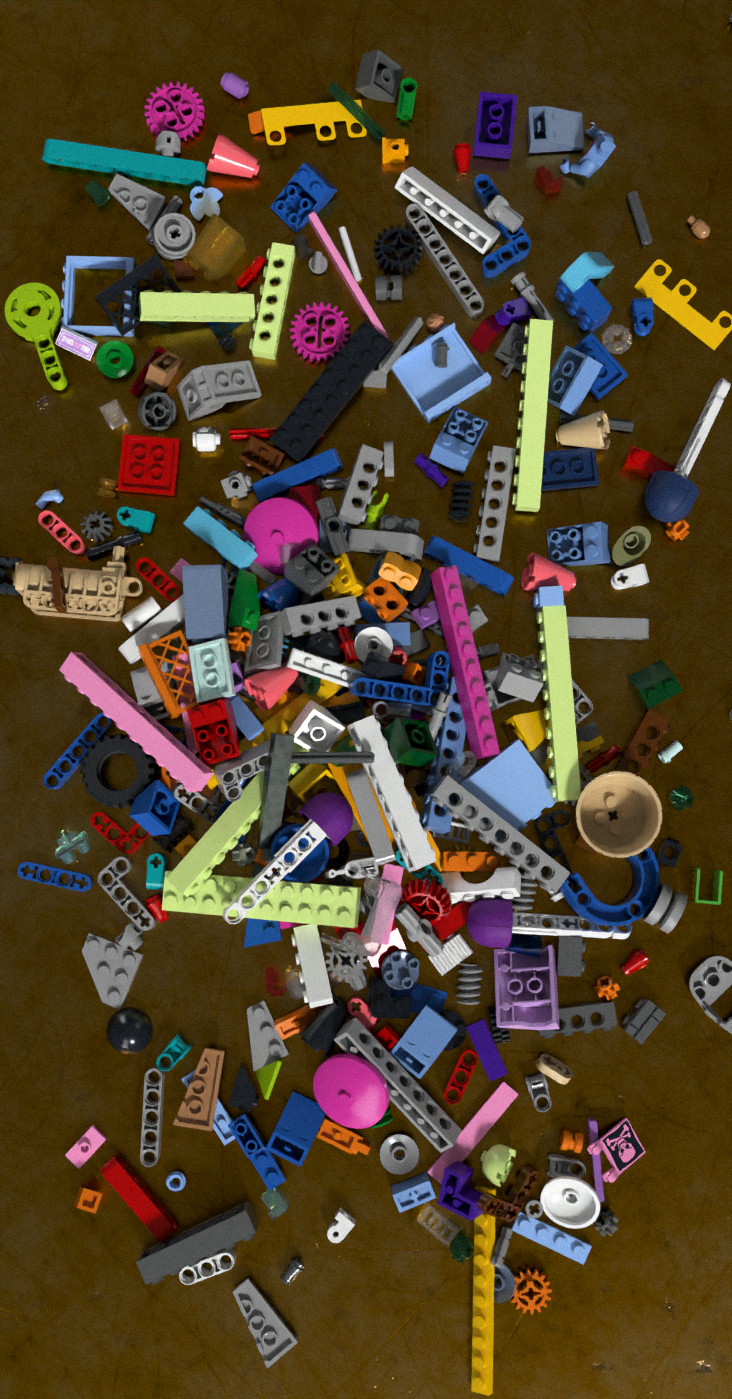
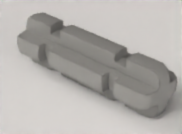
M317 478L316 485H320L321 489H324V487H327V489H342V487L346 488L349 478H327L326 480L324 478Z
M508 1227L501 1228V1237H498L495 1255L491 1259V1264L495 1267H502L504 1261L502 1258L505 1257L510 1242L508 1239H511L513 1233Z

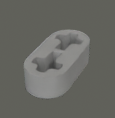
M384 441L385 477H394L393 441Z

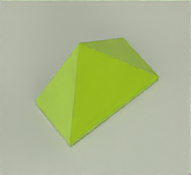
M281 1058L255 1070L264 1099L268 1100L283 1061Z

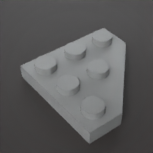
M89 933L82 953L103 1003L121 1010L144 954L130 948L124 950L115 942Z

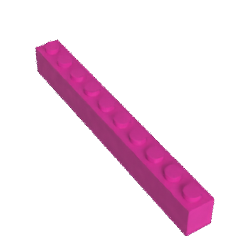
M457 566L440 567L431 573L430 576L473 761L490 758L500 754Z

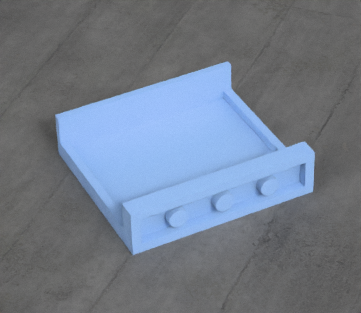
M455 323L450 326L449 324L444 325L439 330V333L434 336L431 334L420 345L415 344L410 347L408 352L403 356L401 355L391 368L427 424L491 383V376L488 372L485 373L456 331ZM437 343L448 344V367L446 368L435 367L436 350L434 348Z
M519 739L513 740L500 750V754L491 757L458 783L517 831L524 829L527 826L526 822L531 818L532 820L538 818L545 807L550 808L556 803L550 794V787L553 785ZM483 817L481 820L487 826V820ZM497 830L495 833V838L498 841L502 838L500 830Z

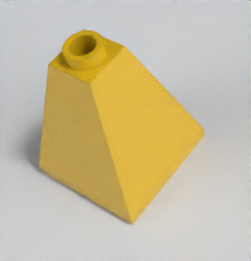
M544 710L514 715L500 725L510 743L513 740L519 739L526 750L531 752L546 737L548 720H545Z

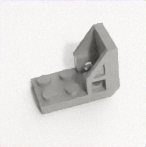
M250 360L198 367L191 370L176 386L188 421H193L220 409L227 402L255 399L262 395Z

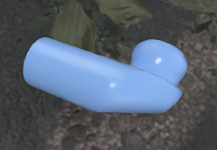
M50 490L44 492L35 504L43 510L49 501L54 500L60 503L64 497L59 490Z

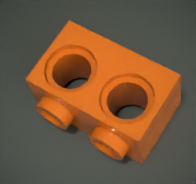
M379 577L367 586L363 594L365 601L377 610L379 617L385 619L387 623L405 611L408 605L406 599L390 581ZM374 591H379L382 595H377ZM387 605H392L394 609H389Z

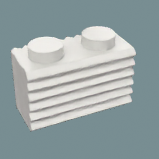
M453 932L444 939L446 941L443 944L445 947L438 956L432 958V956L427 955L442 976L473 953L459 932L456 935Z

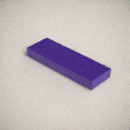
M484 1018L467 1025L466 1028L489 1081L508 1074Z

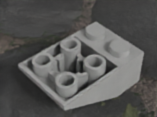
M163 661L161 670L170 674L168 663ZM146 667L131 671L138 704L158 722L170 719ZM171 678L169 686L171 689L177 690L173 678Z

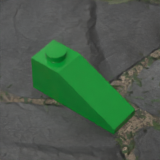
M239 569L227 626L256 631L260 615L256 574Z

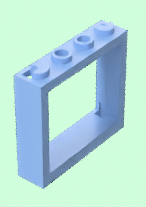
M66 256V263L63 266V272L66 275L65 281L62 282V290L65 292V296L61 300V307L64 310V317H61L60 320L62 323L61 328L65 326L81 335L122 336L115 326L73 325L76 268L126 270L127 275L137 268L134 257ZM125 291L124 301L133 302L134 292ZM124 304V314L131 315L132 305ZM124 318L123 330L130 326L129 318ZM134 329L124 336L134 337Z

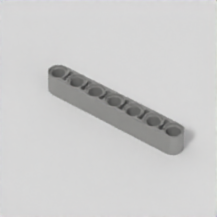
M410 204L406 209L407 225L410 229H414V234L418 233L419 239H422L423 242L421 246L424 247L425 252L467 315L471 318L481 316L484 307L482 297L422 207L418 204ZM416 213V214H418L419 216L416 217V218H413V217L410 216V214ZM426 228L429 231L427 233H422L420 229ZM436 243L439 247L432 248L430 245ZM445 258L449 262L444 264L441 263L440 260ZM457 274L459 278L453 279L450 275ZM467 289L469 293L462 294L460 290ZM477 304L480 308L474 310L470 306Z

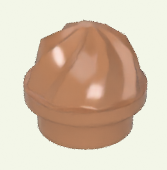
M433 313L427 318V327L433 332H439L445 325V318L439 313Z

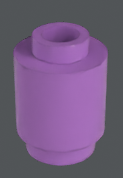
M226 72L223 75L220 85L225 91L238 99L247 95L249 87L246 80L234 73Z

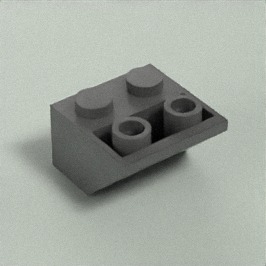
M313 543L285 564L284 577L311 601L327 588L339 572L340 567Z

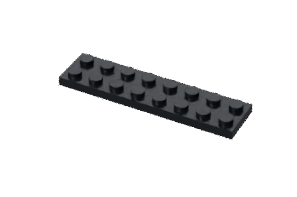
M363 321L270 437V441L300 463L394 346V343Z

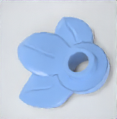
M196 186L191 190L190 199L192 203L190 211L196 220L200 221L204 214L209 217H218L220 215V208L217 203L223 197L220 190L214 187L205 189L202 186ZM198 194L203 195L200 199L196 198Z

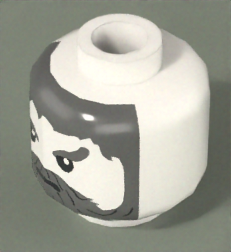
M198 427L196 432H193V446L200 452L215 451L217 445L221 443L220 433H216L214 427Z

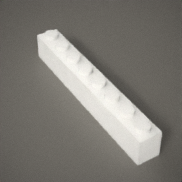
M371 715L347 726V729L357 752H372L375 754L373 763L362 764L408 871H415L435 862V851L429 845L427 832L420 824L419 814L411 803V795L404 787V779L398 773L396 763H394L393 757L389 752L386 738L382 736L379 721L375 719L374 715Z

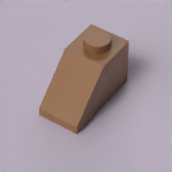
M167 350L149 365L144 383L155 390L162 391L170 384L184 359Z

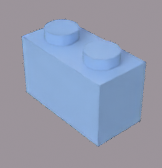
M563 586L539 587L532 599L533 608H536L537 612H539L543 606H563Z

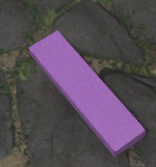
M594 1117L587 1118L589 1145L599 1140L597 1121ZM593 1153L590 1154L593 1189L596 1191L600 1202H604L600 1153L598 1155Z

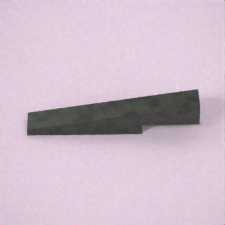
M271 733L268 769L264 773L258 849H271L272 842L281 829L295 738L292 734Z

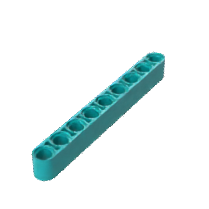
M56 139L45 140L42 160L50 164L192 186H204L207 165L199 161Z

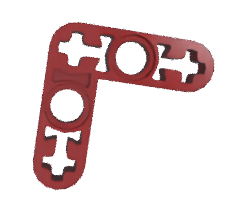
M95 812L90 819L91 825L124 854H133L150 835L146 831L143 837H139L136 834V829L141 825L138 823L127 833L104 812ZM96 816H103L104 818L102 819V821L105 824L111 822V825H109L105 829V832L102 830L105 828V826H103L102 824H96ZM113 827L119 830V836L115 839L109 836V830ZM131 834L134 836V838L140 840L139 843H137V841H134L131 844L132 850L124 849V842H130L133 839L132 837H130Z

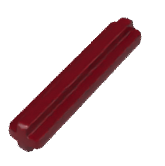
M160 346L155 348L129 390L132 395L136 397L140 395L146 385L144 381L149 365L166 352L164 348Z

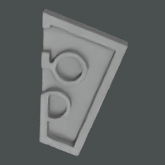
M263 1000L247 1008L253 1071L289 1055V1052L274 1026V1019L266 1001Z

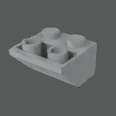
M503 652L496 678L498 691L534 702L543 686L538 664L533 660H524L515 654Z

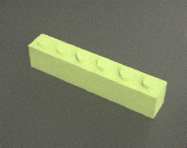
M145 290L140 292L139 295L140 321L253 322L255 318L254 294H249L248 292L230 294L228 291L211 293L210 291H202L200 293L182 291L181 293H174L171 290L163 292Z

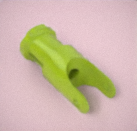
M377 491L373 492L372 500L367 508V517L361 529L377 531L378 522L384 514L389 498L388 493H385L382 502L375 506L378 493Z

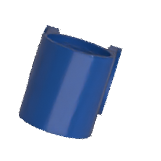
M651 297L632 299L631 313L634 331L639 336H646L654 324L653 300Z

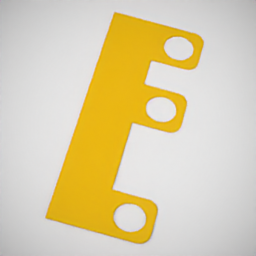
M361 100L261 109L266 140L271 146L285 144L284 126L315 124L317 138L320 141L335 139L334 122L346 121L348 135L351 138L364 137L367 134ZM353 123H359L362 126L360 134H354L351 131ZM322 126L330 127L332 133L329 137H323L320 134ZM272 131H279L282 136L281 140L278 142L272 141L270 133Z
M656 260L634 287L647 298L651 297L653 303L715 350L732 330V315L727 311H722L711 323L687 304L696 293V287L686 279H682L672 291L669 290L662 283L671 273L672 269L662 260ZM657 265H663L666 268V273L663 276H657L654 273V268ZM686 284L690 286L691 293L688 296L680 294L679 288L681 285ZM727 316L731 319V325L728 328L720 326L719 320L721 317Z

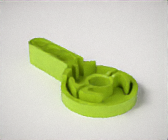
M23 284L16 288L6 301V320L16 334L26 338L27 341L35 342L47 380L55 390H62L67 386L68 381L53 339L54 334L59 329L58 325L62 317L61 302L54 290L45 284ZM34 307L41 309L38 315L28 316L30 309ZM49 343L47 347L42 348L45 344ZM55 360L52 364H48L49 361ZM60 376L59 380L53 381L55 377Z

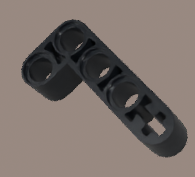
M556 810L537 818L533 823V828L542 850L553 859L556 856L561 857V866L566 868L571 874L572 870L555 831L569 824L570 815L565 810ZM558 813H562L565 816V822L562 824L556 821ZM541 820L547 822L548 826L545 831H541L538 828V823ZM548 838H552L555 841V846L552 849H548L545 846ZM570 879V883L567 885L571 888L574 884Z

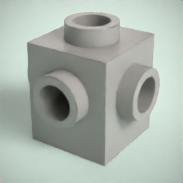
M239 470L228 474L229 478L221 480L227 499L237 496V499L248 495L247 491L252 490L251 485L253 483L251 477L246 475V472L240 473Z

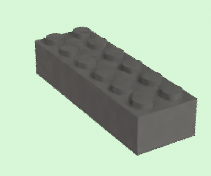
M250 1201L245 1202L177 1234L163 1243L160 1242L143 1250L136 1264L145 1284L151 1282L156 1284L164 1279L163 1276L168 1274L173 1276L182 1271L181 1268L187 1265L189 1267L195 1266L200 1262V1259L206 1256L207 1259L214 1257L223 1248L225 1250L236 1246V1242L242 1239L244 1241L252 1239L257 1231L259 1221Z

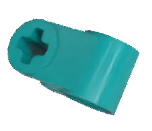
M121 507L117 512V518L125 527L151 533L155 514L145 510ZM128 513L130 515V518H126L125 521L122 516H126Z
M161 852L150 855L147 860V889H164L167 857ZM157 857L158 860L162 861L158 866L157 863H153V860Z
M179 1033L157 1058L156 1064L159 1070L169 1071L192 1048L191 1045H187L180 1038L181 1035ZM164 1056L169 1057L171 1065L164 1066L161 1063V1058Z

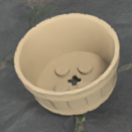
M624 771L602 774L589 782L579 796L576 806V822L579 832L589 846L603 855L625 858L639 854L653 843L654 838L656 839L660 831L662 807L659 797H657L658 795L652 786L648 785V782L635 774ZM617 811L618 820L613 819L610 821L608 812Z

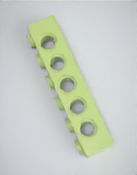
M272 242L271 249L268 248L267 260H269L268 267H264L263 272L265 283L261 284L260 287L262 299L261 302L257 303L256 313L259 315L258 320H254L253 324L255 336L251 338L249 346L255 357L276 359L296 254L295 246ZM276 263L283 264L280 268H276L274 265ZM275 280L280 282L277 286L271 285ZM271 298H275L277 300L273 304L267 302ZM267 316H272L273 320L270 322L264 321V318ZM263 334L270 335L267 340L260 338Z

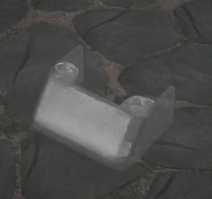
M350 863L349 870L367 877L364 883V890L368 895L376 899L361 935L348 932L342 937V940L322 933L320 941L349 953L373 957L378 954L402 896V887L396 881Z

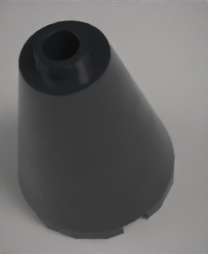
M339 999L337 1001L333 1000V1003L325 1006L302 1027L298 1035H302L301 1039L317 1052L322 1049L325 1051L323 1055L329 1057L336 1044L334 1038L343 1026L349 1012L346 1009L347 1004Z

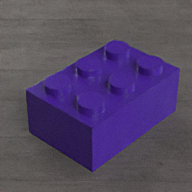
M480 92L473 156L510 159L517 95Z

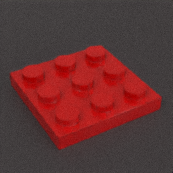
M123 434L117 490L175 496L180 439Z

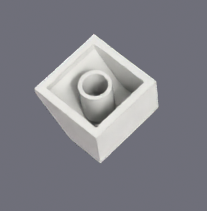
M310 700L288 731L289 734L295 736L294 742L309 751L328 752L344 731L345 726L326 708Z

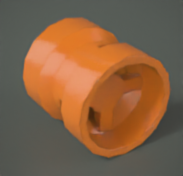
M563 1130L560 1138V1150L567 1151L569 1149L573 1150L574 1153L580 1154L583 1145V1133L577 1132L572 1134L568 1130Z

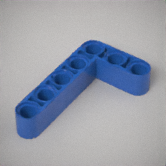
M480 174L475 178L473 192L485 209L489 205L488 200L494 199L496 195L501 196L488 175ZM484 184L486 188H480L478 185ZM491 219L497 230L501 232L500 235L506 244L483 259L481 272L484 277H495L528 256L531 241L521 225L515 231L516 234H509L507 227L498 220L493 221ZM523 245L526 249L520 250L517 246ZM502 255H509L510 259H503ZM492 264L495 268L488 269L486 265Z
M436 651L428 656L424 687L368 678H356L350 681L348 688L350 693L355 696L435 707L440 692L442 691L446 694L450 657L445 651ZM437 655L442 658L440 665L436 663L435 658ZM435 674L439 676L438 684L433 681ZM358 681L363 685L361 692L356 690V683ZM377 684L382 689L380 695H377L374 690ZM395 687L400 690L398 698L393 694ZM414 690L418 692L419 697L417 700L412 698ZM432 693H434L437 696V700L435 703H433L430 698Z

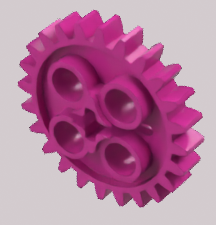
M170 82L169 87L163 83L162 90L156 87L157 93L151 92L152 99L147 98L148 105H145L146 113H144L151 132H155L156 137L162 131L176 132L179 138L183 137L185 141H187V135L193 138L192 131L199 132L198 126H203L201 119H205L203 113L205 108L202 99H199V93H194L193 87L188 90L186 83L181 87L180 82H177L176 86H173V83ZM176 98H180L177 102L173 101ZM165 100H168V102L170 103V105H171V107H172V109H173L174 111L171 112V108H170V106L165 102ZM160 109H166L164 112H158ZM187 112H191L188 116L184 115ZM171 123H177L173 127L169 126Z
M321 301L320 306L317 307L316 303L313 302V308H310L307 304L306 311L299 309L301 316L295 314L296 321H291V325L294 327L290 328V333L294 334L290 336L291 341H295L293 348L298 347V354L303 352V359L310 356V362L317 358L318 364L321 359H324L325 363H327L328 357L333 360L334 354H338L340 349L349 340L346 337L351 336V332L347 331L350 329V324H346L348 318H342L344 315L343 311L337 313V306L331 309V303L324 307ZM323 317L321 348H318L319 318ZM310 320L316 321V324L313 326H309L307 322ZM328 321H333L335 323V325L332 327H328L325 324ZM309 338H313L315 342L313 344H307L306 340ZM327 339L334 341L332 345H326L324 342Z

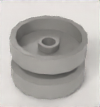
M169 213L162 216L154 229L153 243L155 249L165 259L180 260L189 254L194 245L196 236L194 226L182 214Z
M661 883L653 905L643 915L642 920L651 925L658 922V929L665 933H670L684 912L688 896L679 891L672 894V887Z

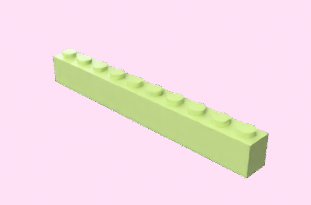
M530 319L529 324L525 325L524 337H527V344L523 346V355H526V362L522 363L521 373L525 374V377L520 385V392H523V399L519 401V411H522V418H518L517 426L521 433L516 441V448H519V456L516 455L515 467H518V474H514L513 486H517L516 493H513L512 504L515 505V510L538 512L540 509L553 330L552 320Z
M566 605L543 606L537 612L536 618L537 623L540 624L538 641L542 644V650H540V661L543 662L541 677L545 682L543 700H546L547 707L544 709L545 720H548L546 738L549 739L550 747L547 748L548 758H551L549 777L552 778L553 786L550 787V794L554 798V802L578 801L581 794Z
M294 742L292 752H311ZM304 763L290 764L288 783L293 776H296L301 771V766ZM267 769L259 772L243 790L241 798L232 802L166 878L170 884L187 898L198 890L199 884L203 879L206 880L211 875L215 865H219L224 860L228 850H232L237 845L241 835H245L250 830V825L254 820L260 818L264 773Z

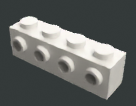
M309 924L295 927V934L291 935L293 947L297 946L299 952L295 953L297 965L301 964L302 972H299L301 984L305 983L306 990L303 991L305 1003L309 1002L310 1008L333 1003L317 925Z

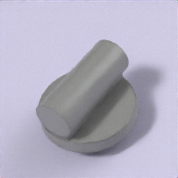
M315 252V255L309 260L310 270L313 273L321 274L327 269V260L322 256V252Z

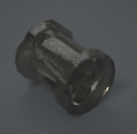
M306 234L299 235L292 240V244L297 248L300 260L309 258L314 254V250L309 246Z

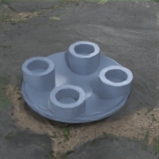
M404 950L391 952L384 959L381 968L385 983L397 990L411 988L419 975V961L411 953Z

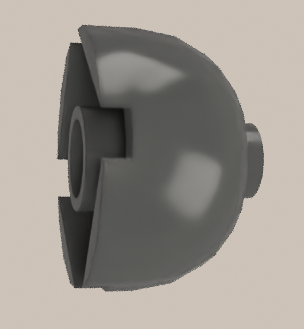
M156 391L147 393L138 403V418L149 429L159 431L167 429L176 416L175 403L166 393Z

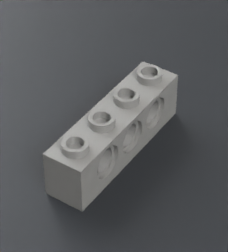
M364 444L358 449L337 512L338 518L355 526L361 521L364 522L367 511H365L366 505L370 504L373 497L371 493L372 487L376 486L379 476H376L378 469L381 470L384 464V459H382L384 452ZM363 465H368L371 472L365 471ZM358 482H362L365 485L364 490L358 487ZM352 499L357 500L360 506L355 507L352 504Z
M355 596L289 607L279 613L285 636L292 635V637L301 636L304 634L303 632L307 631L310 634L317 633L323 628L333 630L338 628L339 625L350 627L355 625V622L361 618ZM318 614L323 617V621L318 617ZM301 617L305 619L306 624L301 621Z

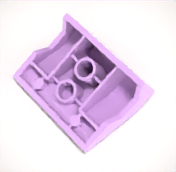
M548 945L539 950H523L520 948L494 949L497 1027L529 1030L560 1029L556 955L553 946Z

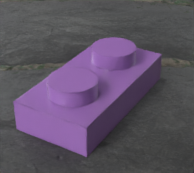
M436 599L413 610L411 616L421 630L441 620Z

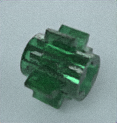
M683 785L679 789L674 788L670 794V801L673 802L672 806L684 811L685 807L690 808L694 802V794H691L692 790Z
M458 1236V1240L453 1239L449 1247L452 1259H457V1262L465 1263L466 1259H471L474 1254V1246L471 1240H467L464 1236Z

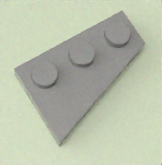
M117 173L108 188L109 193L148 231L154 226L167 201L165 196Z

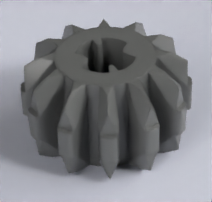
M96 509L95 514L92 511H88L89 517H82L86 522L80 523V526L83 527L81 530L82 534H87L86 538L88 540L93 538L94 542H97L99 537L104 541L105 534L107 536L111 535L108 529H113V526L109 524L112 519L107 517L106 512L100 514L98 509ZM96 523V524H99L100 527H99V528H97V527L94 528L93 525Z

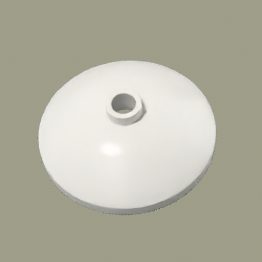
M561 1176L550 1180L543 1187L541 1204L546 1215L555 1223L567 1228L578 1229L591 1225L597 1219L600 1212V1199L596 1191L585 1181L571 1176Z

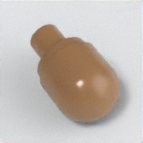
M691 215L687 222L692 226V232L700 239L708 237L710 227L703 220H697Z

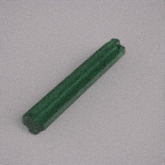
M336 82L329 86L328 91L377 141H380L385 136V132Z

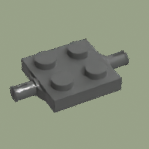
M514 322L494 355L506 364L501 372L503 376L505 374V377L509 376L513 368L522 371V363L526 362V355H523V346L527 344V337H524L525 327H521Z

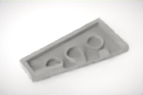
M248 1277L233 1289V1294L268 1368L296 1345L298 1339Z

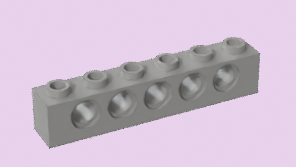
M493 445L492 451H488L487 462H490V467L485 470L484 475L487 487L482 489L481 499L485 500L484 506H480L478 516L482 520L481 525L477 524L476 536H479L478 543H474L473 554L485 562L498 564L500 560L516 452L515 448ZM501 464L504 466V470L497 471L494 466ZM498 482L502 488L495 490L491 484ZM492 500L497 501L499 507L491 508L489 502ZM493 519L496 525L489 527L486 524V520ZM489 537L493 540V544L488 546L484 544L483 539Z

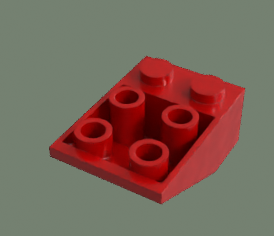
M229 698L187 710L201 761L206 766L241 756L235 716Z

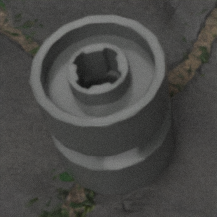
M385 275L375 276L376 301L387 300L388 297L391 300H402V276L391 275L390 278H387ZM388 285H393V290L388 291Z

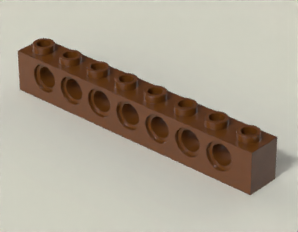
M650 708L647 709L613 771L629 772L642 778L640 774L643 768L647 769L652 760L649 757L652 752L658 750L661 744L659 742L661 735L665 736L670 728V725H668L670 719ZM648 727L653 728L655 731L653 738L648 737L646 734ZM639 744L644 745L646 748V752L643 755L637 751ZM629 761H634L637 765L634 772L628 769ZM609 811V820L612 821L613 819H618V812ZM579 832L573 844L592 855L599 853L587 844Z

